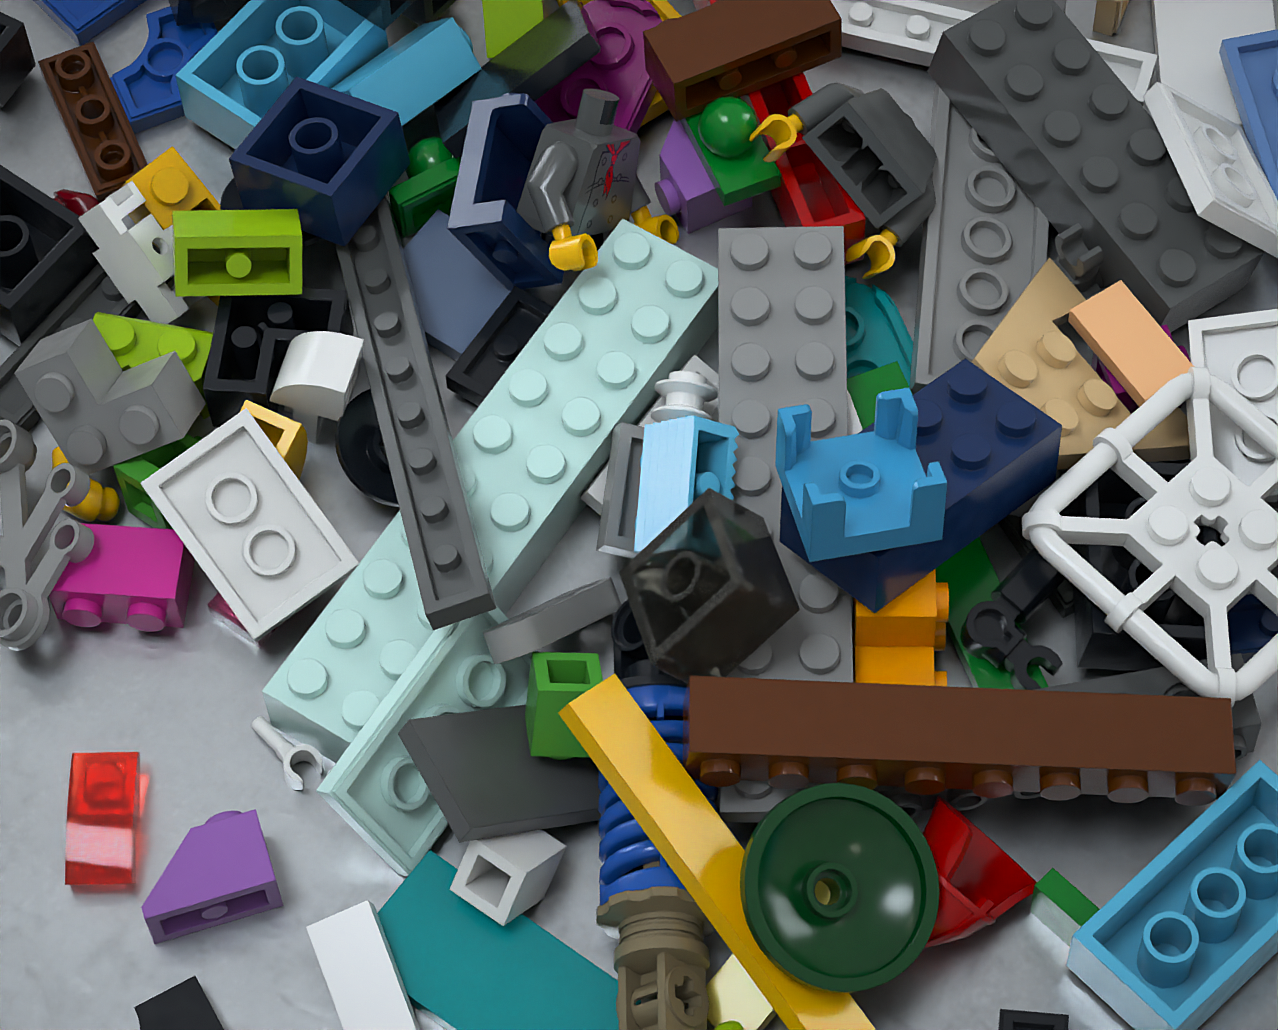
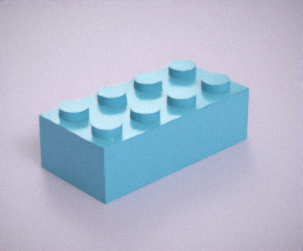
M1259 760L1072 935L1066 966L1135 1030H1197L1278 952V775Z

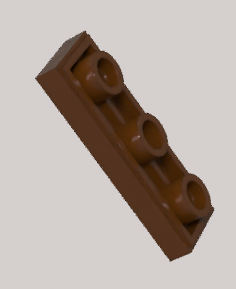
M93 41L38 61V64L93 195L101 203L148 164Z

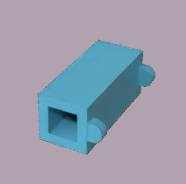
M450 17L420 25L331 89L398 112L401 126H403L482 68L473 54V45L469 36L457 25L454 18Z

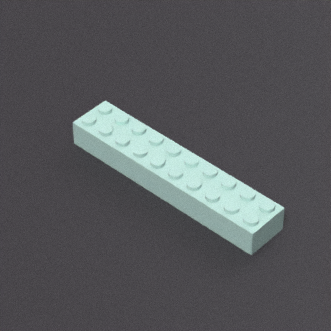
M623 218L597 251V265L593 268L584 269L453 440L495 605L504 615H506L587 505L580 497L609 461L613 429L621 422L637 425L660 396L654 389L655 383L660 380L669 379L671 372L680 371L692 356L699 353L718 327V268ZM400 511L262 690L271 725L299 742L313 746L321 755L337 763L434 632L425 615Z

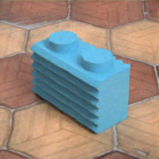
M691 415L669 419V421H661V423L645 424L643 450L640 458L641 473L638 509L635 520V553L671 562H681L723 555L730 550L726 541L731 537L727 528L732 524L728 515L733 512L729 503L734 499L730 490L735 486L731 477L736 473L732 465L737 461L733 453L738 448L734 440L739 435L736 427Z

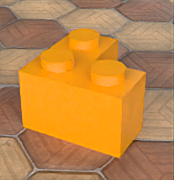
M936 569L876 613L853 597V682L947 686V671H934V651H945L946 622H948L949 617L948 582H936Z

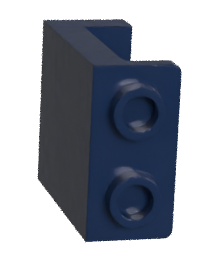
M506 93L496 98L473 101L447 229L508 291H511L514 286L520 289L559 285L562 284L564 276L563 270L552 265L549 259L550 246L540 236L541 232L533 229L517 212L542 130L547 124L553 123L530 96L524 93Z

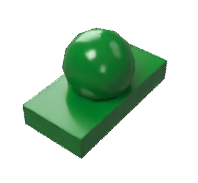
M741 97L717 98L707 104L703 112L680 120L724 207L781 186V173L775 162H765L763 160L769 153V150L761 135L751 142L749 140L750 135L758 128L759 124L755 111Z
M439 137L423 139L411 148L409 153L410 165L405 170L408 180L389 190L390 203L397 229L403 238L417 233L437 210L450 216L461 158L455 159Z

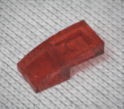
M140 752L72 753L66 821L65 885L136 884V818H140Z

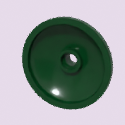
M828 783L816 785L788 796L776 804L759 822L750 837L743 856L740 872V895L744 916L754 940L766 957L780 971L791 979L816 990L832 993H852L868 990L894 979L904 972L920 955L929 940L936 921L939 906V880L935 860L926 838L912 818L900 806L882 794L865 787L845 783ZM818 881L825 883L830 890V900L827 905L820 903L815 896V886Z

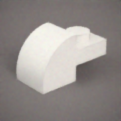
M313 331L300 334L290 342L270 396V402L284 405V411L293 413V420L304 426L309 443L316 444L325 418L338 421L341 416L343 417L361 370L364 339L337 332Z

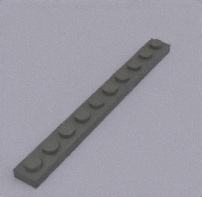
M387 193L345 247L336 243L335 245L357 336L360 339H364L363 361L425 615L432 629L436 630L494 610L496 605L389 194Z

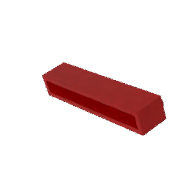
M717 0L692 1L697 11L712 5ZM802 72L743 95L741 99L746 101L755 111L758 124L760 125L768 116L773 114L789 117L788 110L810 96L812 91ZM798 132L795 142L778 160L774 161L781 173V186L772 189L771 193L785 227L844 226V265L863 260L864 254L849 263L846 261L848 249L865 239L866 218L863 212L803 140L802 137L804 135ZM764 134L761 135L769 152L777 146L772 137Z

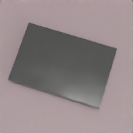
M526 705L409 719L398 733L459 843L599 820L601 817L598 811V801L601 793L598 788L600 770L590 757H573L571 759L558 760L550 757L530 756L525 722Z

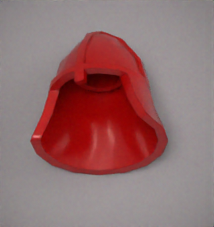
M938 796L928 823L922 833L932 851L939 880L937 917L933 931L924 948L966 939L986 925L992 926L997 917L1019 901L1033 894L1034 885L1037 883L992 839L956 808Z

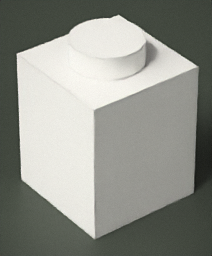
M542 829L470 841L449 890L504 926L544 899L567 846Z

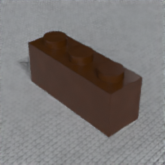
M717 0L710 6L679 18L667 19L656 27L643 31L646 71L677 122L703 112L706 105L717 98L730 96L738 98L842 57V18L830 0Z

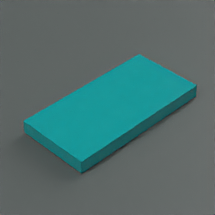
M431 850L428 851L377 913L411 1005L446 1030H619V1020L616 1012L618 980L523 914L502 926L449 890L458 869ZM638 1000L636 1005L641 1004V1000Z

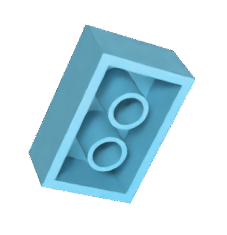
M250 0L175 75L185 117L236 150L296 76L332 88L389 48L386 29L383 30L338 0Z

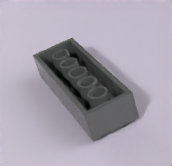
M1000 0L943 31L927 72L1060 234L1079 223L1083 227L1082 239L1087 249L1090 251L1099 246L1103 250L1104 260L1100 264L1099 269L1103 288H1108L1122 280L1160 326L1168 325L1170 333L1188 323V320H1193L1243 290L1262 258L1264 251L1197 215L1153 118L1054 0Z

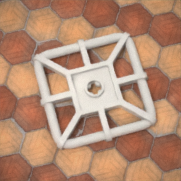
M1190 367L1187 373L1168 381L1115 429L1111 427L1106 428L1093 439L1094 448L1037 498L1029 512L1023 515L1022 534L1025 539L1031 541L1039 554L1107 615L1105 623L1115 632L1119 633L1122 630L1127 632L1201 697L1231 698V705L1233 707L1235 701H1240L1254 693L1278 670L1277 633L1235 673L1231 667L1227 612L1249 591L1278 616V579L1270 573L1278 565V512L1264 501L1278 488V426L1230 384L1214 375H1210L1207 367ZM1186 401L1191 462L1172 480L1167 482L1139 458L1132 448ZM1209 402L1215 405L1277 459L1249 486L1245 485L1213 456ZM1109 468L1147 500L1128 519L1069 517L1059 514ZM1198 526H1210L1220 532V538L1225 545L1221 547L1214 541L1207 543L1205 546L1199 543L1196 539L1200 532ZM1068 544L1123 546L1153 574L1136 590L1125 596ZM1168 588H1171L1204 618L1208 669L1143 612Z

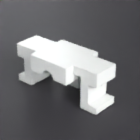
M130 181L78 219L99 248L92 254L127 303L130 304L136 300L150 321L168 324L190 309L188 306L205 296L176 297L175 285L170 289L165 282L174 275L173 225L163 230L152 214L146 216L129 229L122 222V218L146 201L134 182ZM152 242L159 247L160 254L153 249Z

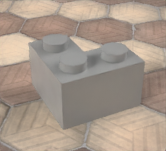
M92 318L40 339L14 373L69 464L88 475L184 438L206 404L176 351L123 371Z

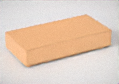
M1122 280L1070 309L1068 322L1139 407L1168 381L1187 373L1190 367H1194Z

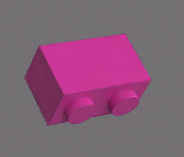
M81 523L92 530L94 545L90 554L83 561L78 563L68 562L51 591L49 598L57 619L65 620L72 625L80 627H94L101 622L128 624L135 629L148 632L159 631L164 627L184 628L195 559L173 529Z

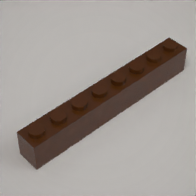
M689 676L683 701V767L691 778L700 779L703 784L714 787L732 786L741 780L768 781L770 786L785 790L803 788L809 783H845L871 790L877 786L904 787L907 792L917 795L937 794L945 789H970L975 795L986 798L1003 797L1011 794L1013 791L1040 792L1042 797L1049 800H1069L1078 797L1080 794L1108 795L1111 801L1118 803H1135L1143 801L1148 797L1175 798V801L1182 805L1200 806L1209 804L1223 795L1236 775L1231 698Z

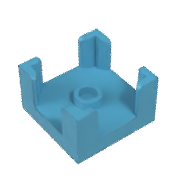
M910 388L884 391L876 396L874 431L817 441H810L812 411L809 405L804 404L778 409L775 467L809 562L942 540L947 480L938 461L929 463L927 477L916 452L918 409Z

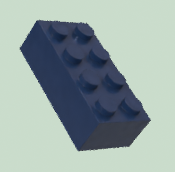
M966 358L912 395L918 409L916 452L927 477L929 463L938 461L947 480L942 540L809 562L782 486L779 542L874 613L1056 480L1062 425ZM874 423L859 433L874 431Z

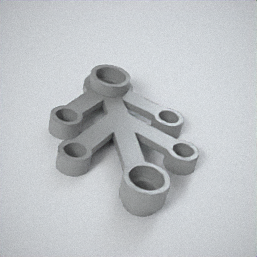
M3 419L0 420V496L3 536L0 535V566L5 569L6 589L0 590V644L11 650L19 651L32 646L44 633L50 613L47 601L48 596L68 562H81L90 554L94 545V534L90 528L73 519H65L59 522L51 533L50 548L32 575L31 562L65 505L73 507L85 499L90 489V478L87 473L69 463L57 465L48 475L46 489L28 518L25 472L31 468L36 459L37 447L33 442L32 435L27 430L9 420Z

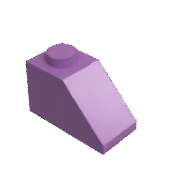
M674 119L659 155L660 181L655 183L656 195L664 212L669 216L676 214L685 231L689 234L752 207V197L724 207L680 121L676 122Z
M256 809L244 813L240 811L221 812L210 817L205 824L190 828L141 907L154 944L284 906Z

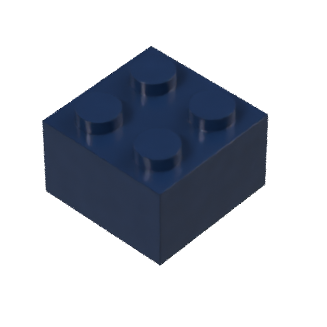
M297 76L229 157L243 209H298L301 231L344 247L410 165L398 112Z

